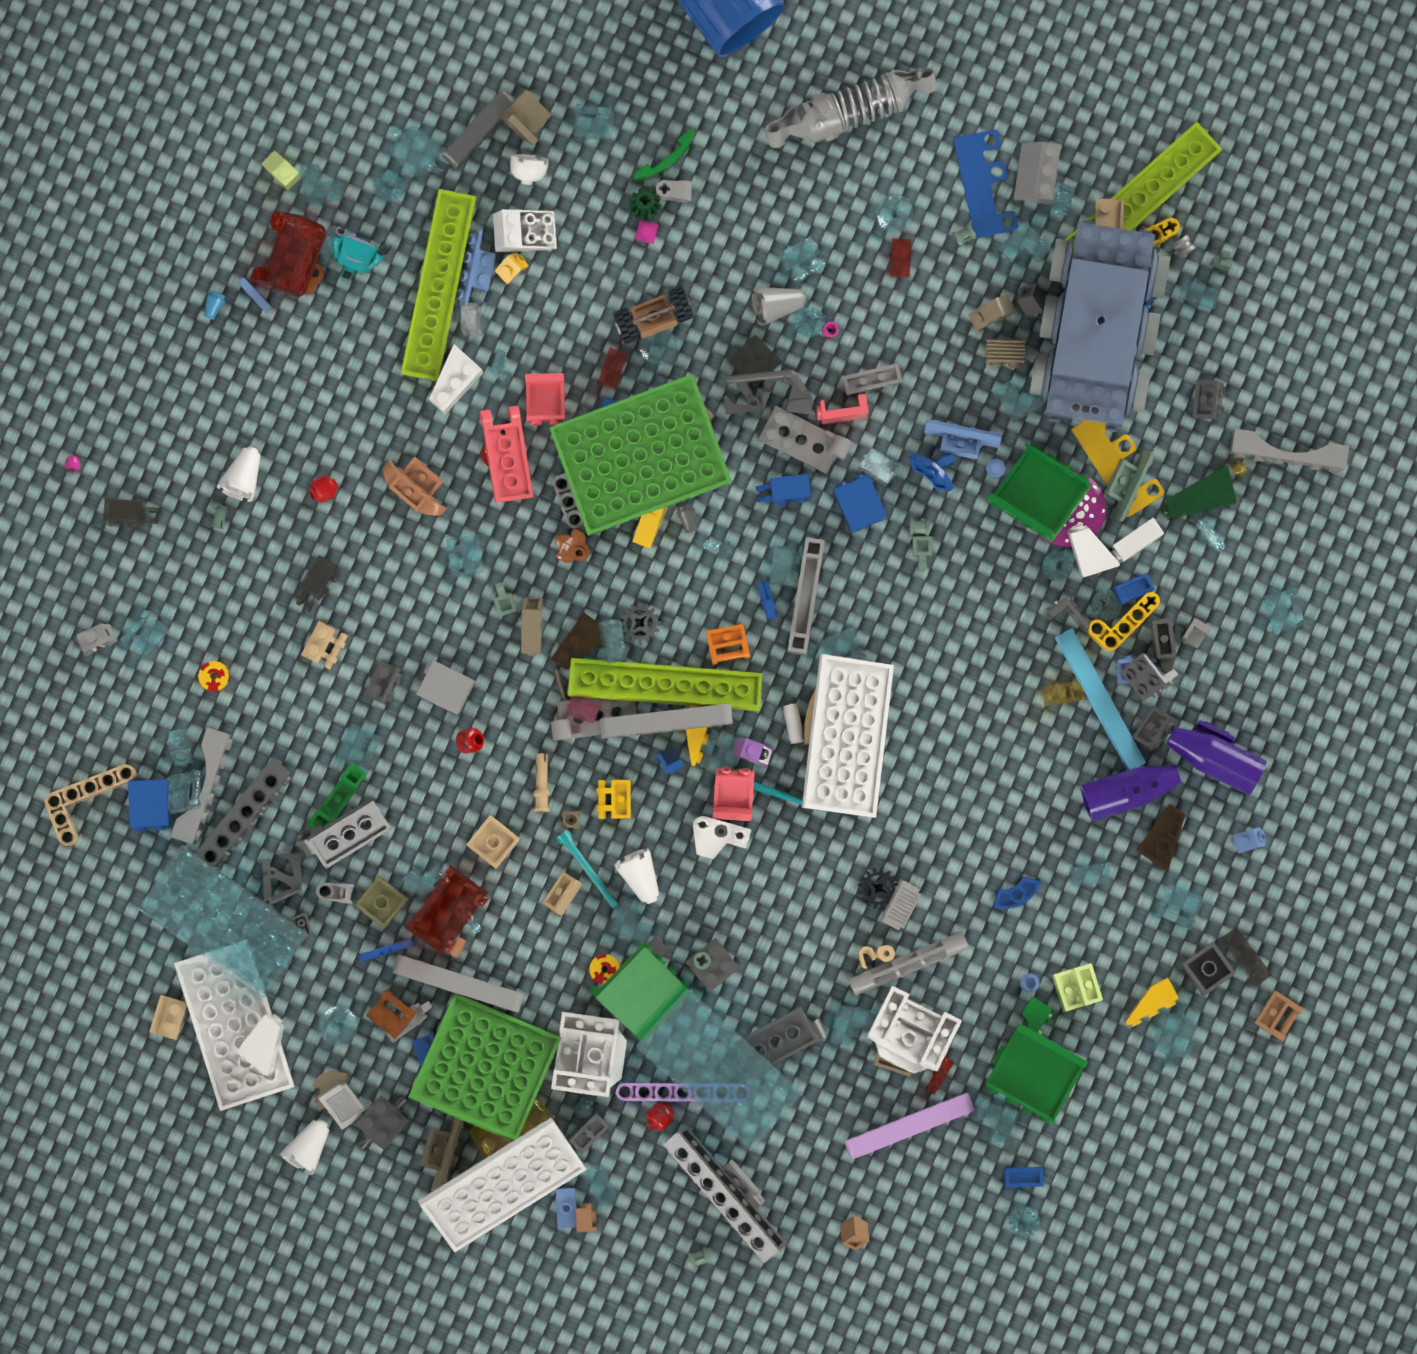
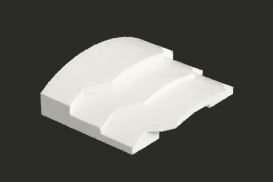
M892 986L867 1037L876 1043L880 1057L909 1072L917 1073L925 1069L938 1071L962 1020L946 1012L941 1016L908 1000L910 994Z
M562 1012L559 1030L561 1040L557 1049L551 1089L609 1097L610 1087L622 1079L627 1040L619 1031L620 1020Z

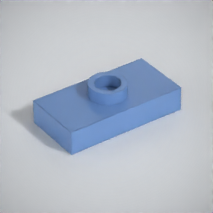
M244 277L238 282L265 313L271 309L270 305L262 297L264 293L257 286L253 288Z
M575 1188L556 1189L557 1228L577 1227Z

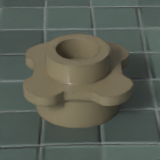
M565 810L562 812L563 823L561 826L563 829L574 828L577 830L580 828L579 818L581 813L579 811L569 812Z

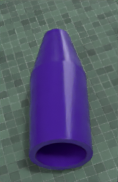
M1200 720L1195 726L1194 731L1175 727L1167 741V745L1195 769L1248 795H1251L1267 762L1231 744L1235 738L1234 736L1230 735L1226 730H1219L1213 727L1211 723Z
M1176 765L1135 767L1080 785V790L1089 818L1093 822L1146 805L1181 784V779Z

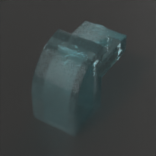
M437 863L426 876H423L413 867L400 882L414 893L421 895L430 894L437 889L432 882L435 881L437 883L443 877L444 873L442 871L444 868Z

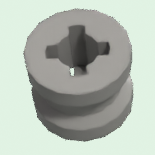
M1188 235L1172 245L1173 249L1178 251L1180 259L1196 249L1189 242L1190 238Z

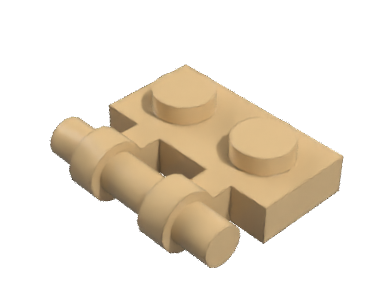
M319 621L301 655L317 664L320 663L323 657L326 659L324 667L330 670L333 663L337 662L338 659L336 657L341 648H344L346 644L344 642L348 636L340 633L338 639L334 638L336 629ZM331 642L335 645L331 653L328 654L325 651Z

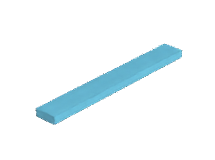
M1073 628L1056 636V642L1125 768L1129 770L1145 764L1146 762Z

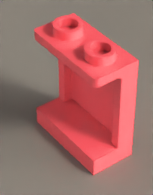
M525 374L526 421L530 422L531 425H542V422H550V425H557L565 422L564 374Z
M866 394L858 395V407L826 411L824 400L820 401L816 409L817 419L821 420L822 425L866 419L869 413Z
M728 767L716 769L713 819L751 821L755 771L746 768L731 770Z

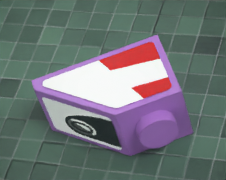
M738 737L732 756L768 767L773 749L750 739Z

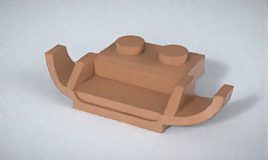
M413 457L404 470L394 466L390 459L384 465L383 473L389 488L414 510L434 516H441L447 508L436 502V498L433 497L444 481L419 459Z

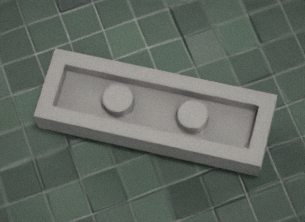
M898 363L842 377L847 396L902 383Z

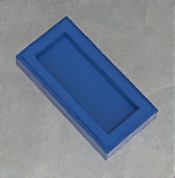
M1148 573L1112 588L1120 606L1155 590Z
M1043 1167L1004 1168L1005 1188L1044 1186Z

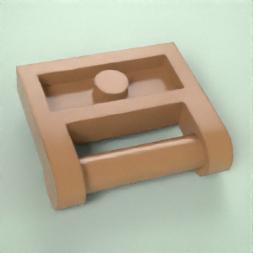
M1274 990L1254 1021V1024L1283 1042L1286 1038L1285 1034L1298 1014H1301L1304 1009ZM1289 1006L1292 1009L1279 1031L1275 1030V1026Z

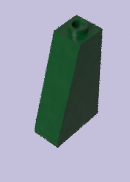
M1228 466L1222 467L1163 502L1164 505L1161 506L1163 516H1167V520H1172L1235 505L1237 500Z

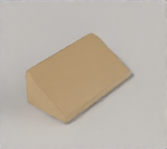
M563 871L542 904L562 916L581 888L582 883Z

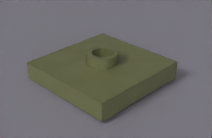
M378 875L354 906L383 929H386L409 899Z

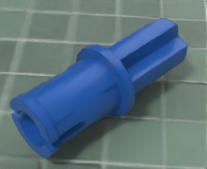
M768 581L758 583L762 600L760 604L762 603L766 620L778 617L773 601L775 598H772Z

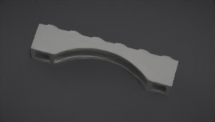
M1234 429L1230 447V454H1234L1235 458L1245 459L1247 456L1253 457L1254 461L1264 462L1267 459L1272 460L1273 464L1283 465L1286 462L1291 463L1293 467L1300 468L1302 465L1310 466L1312 470L1326 468L1331 473H1340V471L1346 469L1349 446L1329 443L1323 448L1311 452H1287L1269 445L1254 431Z
M806 537L787 653L805 656L807 654L825 540Z
M207 727L201 744L206 762V777L203 789L193 806L176 819L170 837L194 845L196 841H200L202 831H200L202 823L205 824L208 818L207 807L212 805L214 800V794H212L214 786L217 787L220 782L221 776H218L220 768L223 769L226 764L227 758L224 757L226 750H230L233 740L230 739L231 735Z

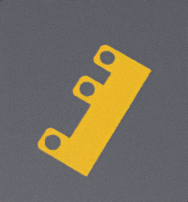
M1084 421L1071 430L1108 486L1119 460L1135 452L1136 446L1129 435H1123L1111 443L1105 434L1106 425ZM1127 440L1130 442L1131 448L1128 452L1119 450L1118 445L1120 441ZM1151 479L1139 487L1137 497L1132 502L1127 517H1130L1164 495V489L1157 479ZM1155 484L1158 486L1159 493L1156 496H1150L1147 493L1149 485Z

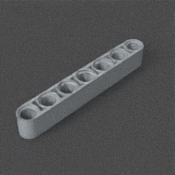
M731 704L599 719L601 739L733 724Z
M399 954L392 971L394 974L518 1013L525 995Z

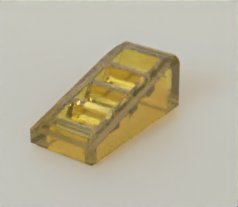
M1078 681L1042 687L1044 706L1085 700L1084 691ZM1073 686L1076 688L1077 697H1074ZM1065 688H1068L1069 698L1066 696ZM1057 689H1060L1061 699L1058 697Z

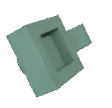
M1223 250L1219 256L1215 255L1211 266L1230 271L1233 265V260H1230L1229 257L1231 252Z
M913 536V557H918V571H926V557H932V537Z
M503 582L496 583L495 586L499 597L493 598L498 616L501 617L517 612L512 593L506 594Z

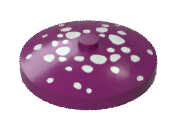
M1088 477L1091 485L1090 490L1051 544L1060 547H1072L1067 531L1072 530V527L1075 525H1086L1094 535L1101 529L1106 516V502L1100 487L1090 477Z

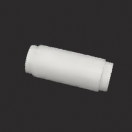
M797 704L783 706L791 744L804 742V733Z

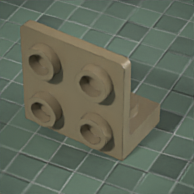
M524 90L500 117L525 143L534 145L538 141L534 134L551 117V114L528 90Z

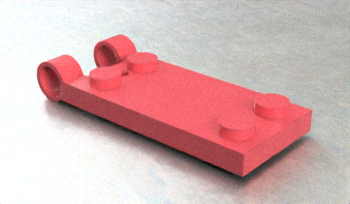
M518 405L510 406L507 409L509 424L493 426L490 409L480 411V421L483 428L495 503L533 498ZM504 430L505 435H501L500 431Z

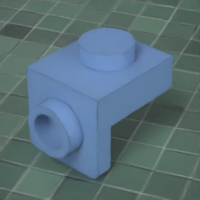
M1260 827L1233 835L1238 854L1266 845V837Z

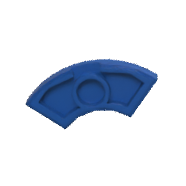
M912 453L909 456L914 472L922 474L930 480L935 489L951 491L954 488L950 478L936 463L916 453Z
M1022 876L1020 882L1013 888L1007 890L998 889L993 908L1010 909L1026 903L1035 895L1041 881Z
M412 939L359 954L360 960L363 962L413 946Z

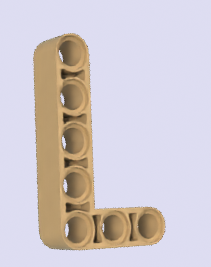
M126 764L49 793L45 797V806L58 840L62 845L74 846L79 838L68 807L128 784V781H134L137 776L135 768ZM129 768L131 776L128 779H124L122 772ZM111 775L113 783L107 786L104 780L107 776ZM93 782L95 790L89 793L86 787L89 783ZM75 789L77 797L71 800L68 794L71 790ZM57 796L59 799V804L56 807H53L51 805V799ZM64 814L66 821L60 825L57 822V818L59 815ZM67 832L73 835L72 841L69 843L64 840V835Z

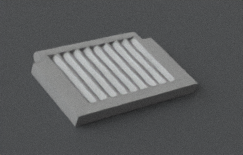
M901 879L880 921L897 930H900V928L904 929L921 896L918 893L920 889Z
M337 1083L318 1096L342 1130L362 1117V1112L366 1110L347 1083L342 1085Z

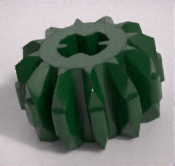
M648 187L644 192L639 188L638 193L633 192L632 198L629 199V204L631 205L629 210L634 212L635 218L641 216L642 221L644 217L651 220L652 215L657 216V210L661 209L660 197L656 196L655 191L649 193Z

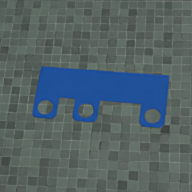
M989 130L953 138L972 227L976 237L981 238L1017 230L1019 224L1015 212L1010 211L997 214L990 185L992 182L1007 179L1006 165L1003 161L986 164L983 151L998 149L1001 146L998 131ZM993 134L997 140L995 145H986L984 142L985 136ZM998 165L1003 168V175L1001 177H994L991 174V169L994 166ZM1005 216H1011L1014 219V225L1011 228L1003 226L1002 220Z

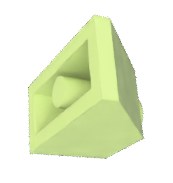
M275 151L261 163L287 191L301 179L300 174Z

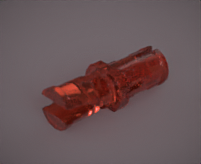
M944 1057L938 1071H933L932 1074L934 1075L927 1087H925V1090L936 1095L942 1082L946 1081V1076L955 1062Z

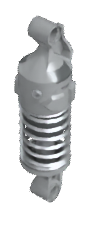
M920 68L909 72L893 70L881 75L880 79L883 88L880 90L876 79L872 78L875 91L871 93L867 82L864 81L865 91L859 89V86L855 84L854 91L846 88V92L843 93L838 90V95L833 93L815 95L810 101L801 103L799 106H792L783 117L770 122L765 127L769 146L772 148L783 146L789 135L804 138L811 143L822 140L830 141L838 138L839 134L848 131L850 126L857 128L858 123L866 125L867 118L872 122L875 121L876 115L883 119L884 111L889 116L893 112L896 114L904 110L906 102L914 90L932 93L937 89L934 71L932 68ZM885 103H888L889 110L887 109Z

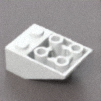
M502 209L493 214L495 252L557 249L554 211Z

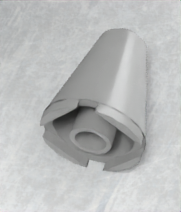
M753 288V291L756 293L752 294V305L754 314L759 315L760 319L757 320L759 325H766L800 310L807 302L805 293H802L800 289Z

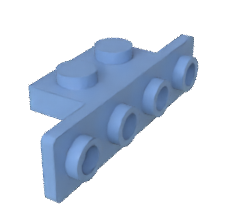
M481 230L472 231L468 237V250L464 256V269L460 275V288L456 294L457 305L468 304L471 287L482 291L489 290L496 254L480 249L483 234Z
M927 419L924 433L943 437L940 452L972 459H978L980 444L999 448L1002 434L993 431H984L973 427L969 428Z

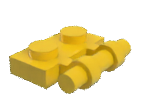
M598 780V788H596V794H598V805H596L598 819H606V811H611V819H631V780H611V788H606V780ZM606 794H611V805H606Z

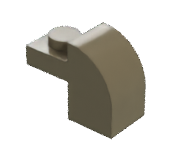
M1005 295L979 306L978 309L968 314L977 332L994 322L1007 318L1015 313L1016 310L1009 296Z
M328 1071L316 1078L313 1087L320 1088V1092L316 1091L314 1103H317L316 1108L326 1109L318 1096L337 1083H340V1085L347 1083L349 1073Z

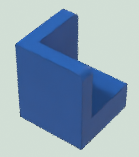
M674 747L657 754L667 776L684 767Z

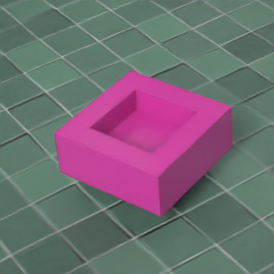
M639 221L636 240L654 244L658 224Z

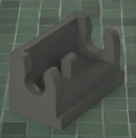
M593 1110L566 1137L583 1154L610 1126Z

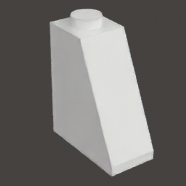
M1153 517L1111 547L1113 549L1111 553L1117 561L1120 560L1123 563L1158 540L1164 532Z
M1075 525L1072 527V530L1067 531L1079 573L1082 577L1120 566L1117 559L1086 525Z

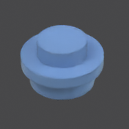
M993 459L988 462L986 471L990 477L999 478L1005 473V464L999 459Z
M1032 973L1023 975L1020 980L1021 988L1029 993L1036 991L1040 984L1039 978Z

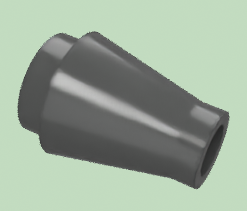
M692 504L678 507L677 515L686 533L696 531L695 508H693Z

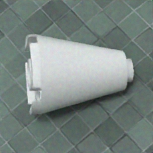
M250 446L243 448L218 482L217 488L220 489L222 487V492L234 499L242 501L243 498H248L247 502L253 501L261 456L258 450Z
M649 848L646 851L641 849L625 856V861L622 863L620 860L614 863L616 870L642 903L650 904L657 900L659 890Z
M321 1119L313 1120L280 1153L283 1156L282 1158L298 1169L305 1168V1173L313 1175L329 1133L328 1124Z

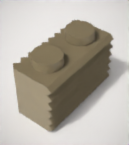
M986 340L985 364H990V367L993 368L1001 367V364L1009 365V368H1020V365H1024L1025 340Z

